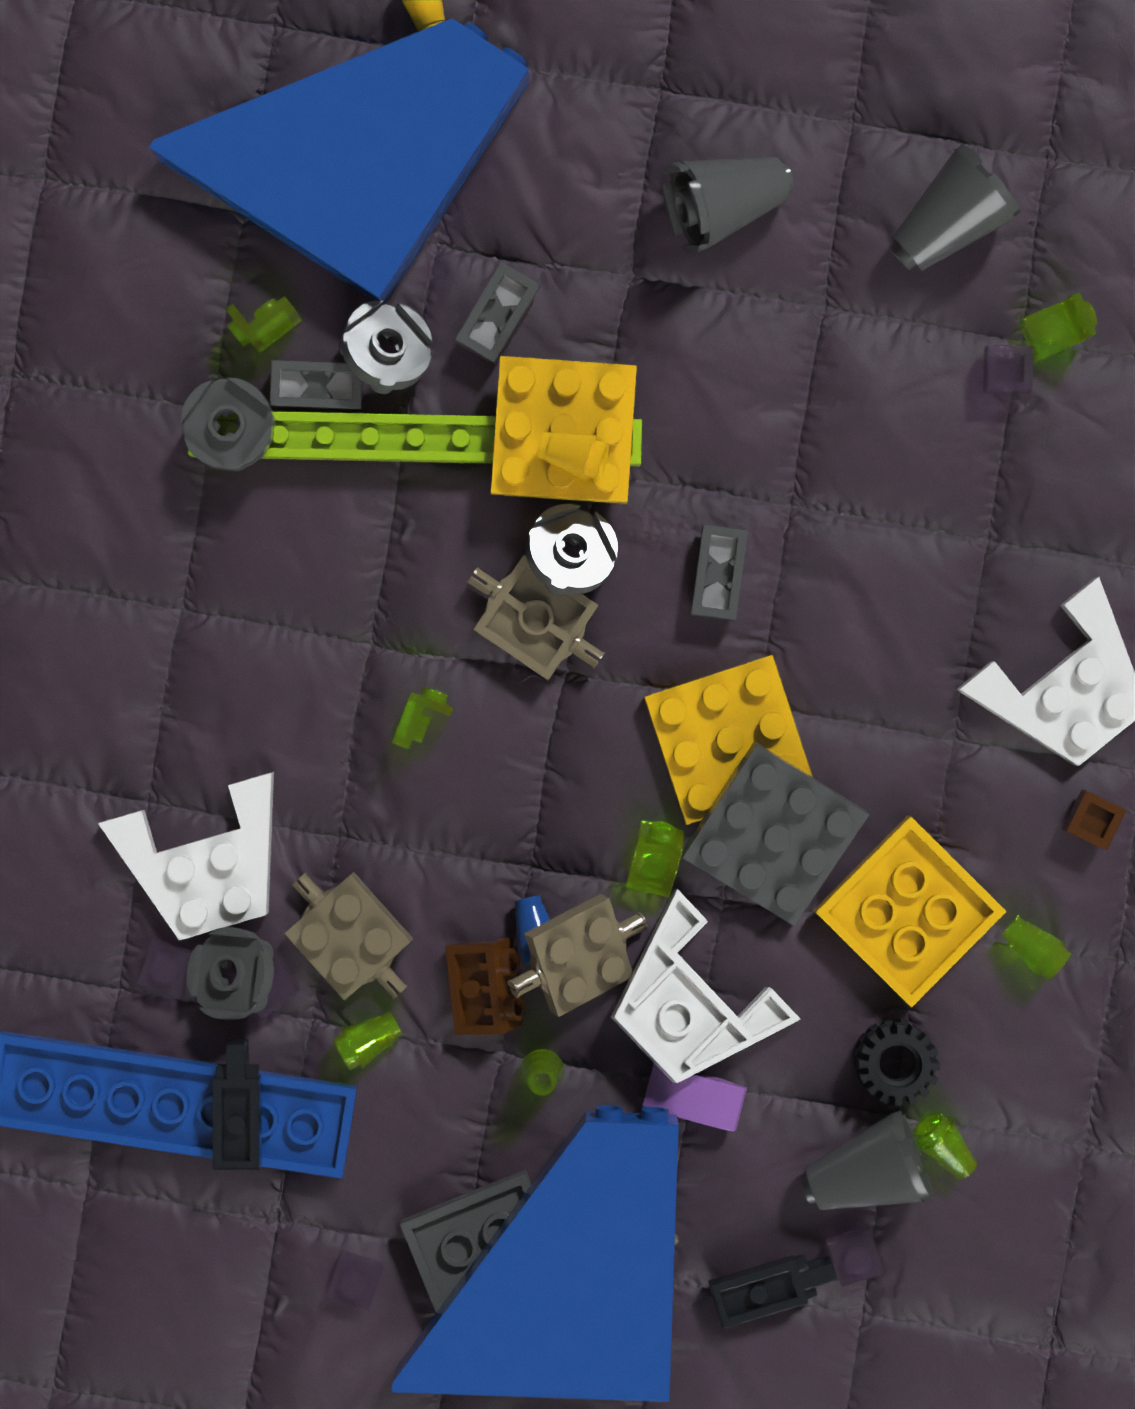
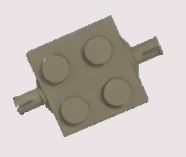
M523 555L513 572L500 582L482 571L479 567L476 568L473 574L486 582L487 585L473 576L469 578L468 584H471L489 597L486 612L473 630L545 679L549 680L560 662L572 653L591 665L592 668H595L599 661L585 653V650L599 659L605 654V652H602L583 639L586 624L599 605L583 594L572 595L566 593L564 595H555L549 592L545 584L532 572L525 555Z
M354 872L337 887L326 890L324 893L309 878L307 873H304L291 885L309 903V906L306 908L302 918L284 934L344 1001L359 987L375 979L393 999L407 987L390 968V965L395 956L413 938Z
M599 894L524 933L531 953V968L516 978L508 980L511 993L515 998H519L530 990L539 987L544 992L550 1012L560 1017L630 979L633 973L626 952V939L648 929L645 917L640 912H637L635 915L619 923L616 920L610 898Z

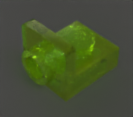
M1078 292L1069 296L1064 301L1026 316L1018 322L1035 362H1038L1081 344L1096 335L1094 326L1097 325V318L1092 305L1088 301H1083L1081 294Z
M285 296L279 301L272 299L260 306L254 313L256 319L249 324L233 303L226 308V311L233 318V321L227 327L243 347L251 342L259 353L302 321Z
M424 686L421 694L411 692L392 743L406 749H410L414 741L422 743L431 720L430 717L424 716L426 707L452 716L455 707L446 704L449 695Z
M641 821L636 847L626 879V887L669 898L683 853L684 831L663 821Z

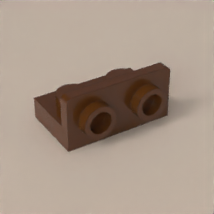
M503 937L494 941L463 942L446 945L445 952L454 1034H504L522 1026L525 1010L523 997L515 998L508 985V980L518 976L517 973L520 966V959L514 948L513 937Z

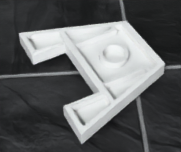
M1099 577L1093 578L1060 605L1087 638V641L1022 694L995 661L988 663L956 689L1075 766H1080L1135 721V672Z
M274 772L228 785L240 829L158 853L145 810L98 823L179 940L265 916L269 913Z
M678 889L673 890L611 1015V1018L673 1083H679L801 1020L770 987H765L737 1016L683 960L678 952L708 921Z

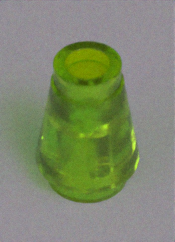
M1017 916L1001 935L1008 941V944L1036 977L1041 974L1048 981L1061 970L1072 954L1064 947L1066 942L1030 922L1024 921L1020 916Z
M389 1011L384 1015H379L340 1029L342 1034L335 1037L333 1041L351 1071L359 1065L363 1069L396 1041L398 1037L402 1036L403 1033Z
M545 1049L535 1050L523 1059L520 1066V1078L527 1089L537 1095L544 1096L556 1090L562 1083L564 1065L559 1056L554 1052ZM538 1073H546L549 1075V1081L540 1083L534 1077Z
M933 1112L917 1124L913 1133L917 1139V1147L957 1179L968 1177L976 1169L977 1161L951 1117L944 1116L941 1112Z

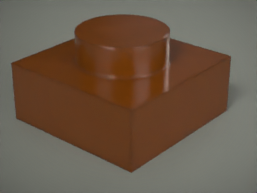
M1081 790L1062 830L1100 849L1108 850L1127 810L1087 790Z

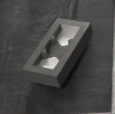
M500 262L457 335L456 343L495 366L538 293L540 284Z
M272 360L270 406L272 408L362 412L363 381L350 370L346 363Z
M711 525L702 526L690 615L731 621L736 620L748 536L747 530Z

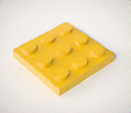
M500 356L491 495L627 504L637 365ZM543 432L599 436V441L608 443L607 461L600 479L589 477L585 481L546 462V460L537 458L538 445Z
M773 655L644 697L686 825L704 818L754 741L812 776Z
M908 815L813 910L911 1008L1007 912Z

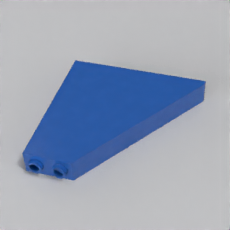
M451 18L156 138L152 141L149 148L161 163L371 300H384L382 305H385L528 86L529 68L525 66L526 61L514 50L508 47L500 50L487 41L489 39L488 36L476 25L469 22L462 25Z
M600 1105L595 1107V1112L586 1111L396 1366L392 1381V1392L669 1402L679 1133L677 1115L669 1114V1110L663 1107L641 1108V1113H623L622 1107Z

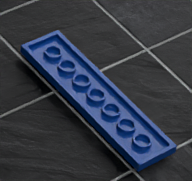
M1 1031L0 1126L213 1159V1078L216 1075V1066L218 1064ZM259 1070V1075H261L262 1166L342 1179L345 1173L358 1086Z

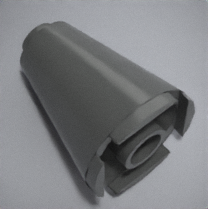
M961 144L953 151L892 237L897 246L891 251L908 271L914 266L920 271L929 268L1014 220L1021 213L1018 203L994 172L990 174L982 165H979L983 160L964 144Z
M777 157L678 161L669 164L665 168L664 174L671 173L670 183L662 185L665 210L674 234L679 235L683 233L689 244L682 245L686 252L696 254L705 251L786 202L789 198L790 190L793 189L794 180L789 166L785 163L783 164Z
M902 1111L891 1113L806 1166L807 1176L801 1178L802 1188L808 1203H816L820 1210L917 1203L933 1198L929 1174L927 1170H923L920 1156H922L921 1150L905 1114L902 1115Z

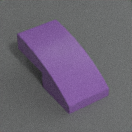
M654 1063L643 1106L663 1107L669 1110V1114H676L679 1118L734 1132L738 1125L747 1087L706 1073L702 1075L696 1073L679 1083H673Z

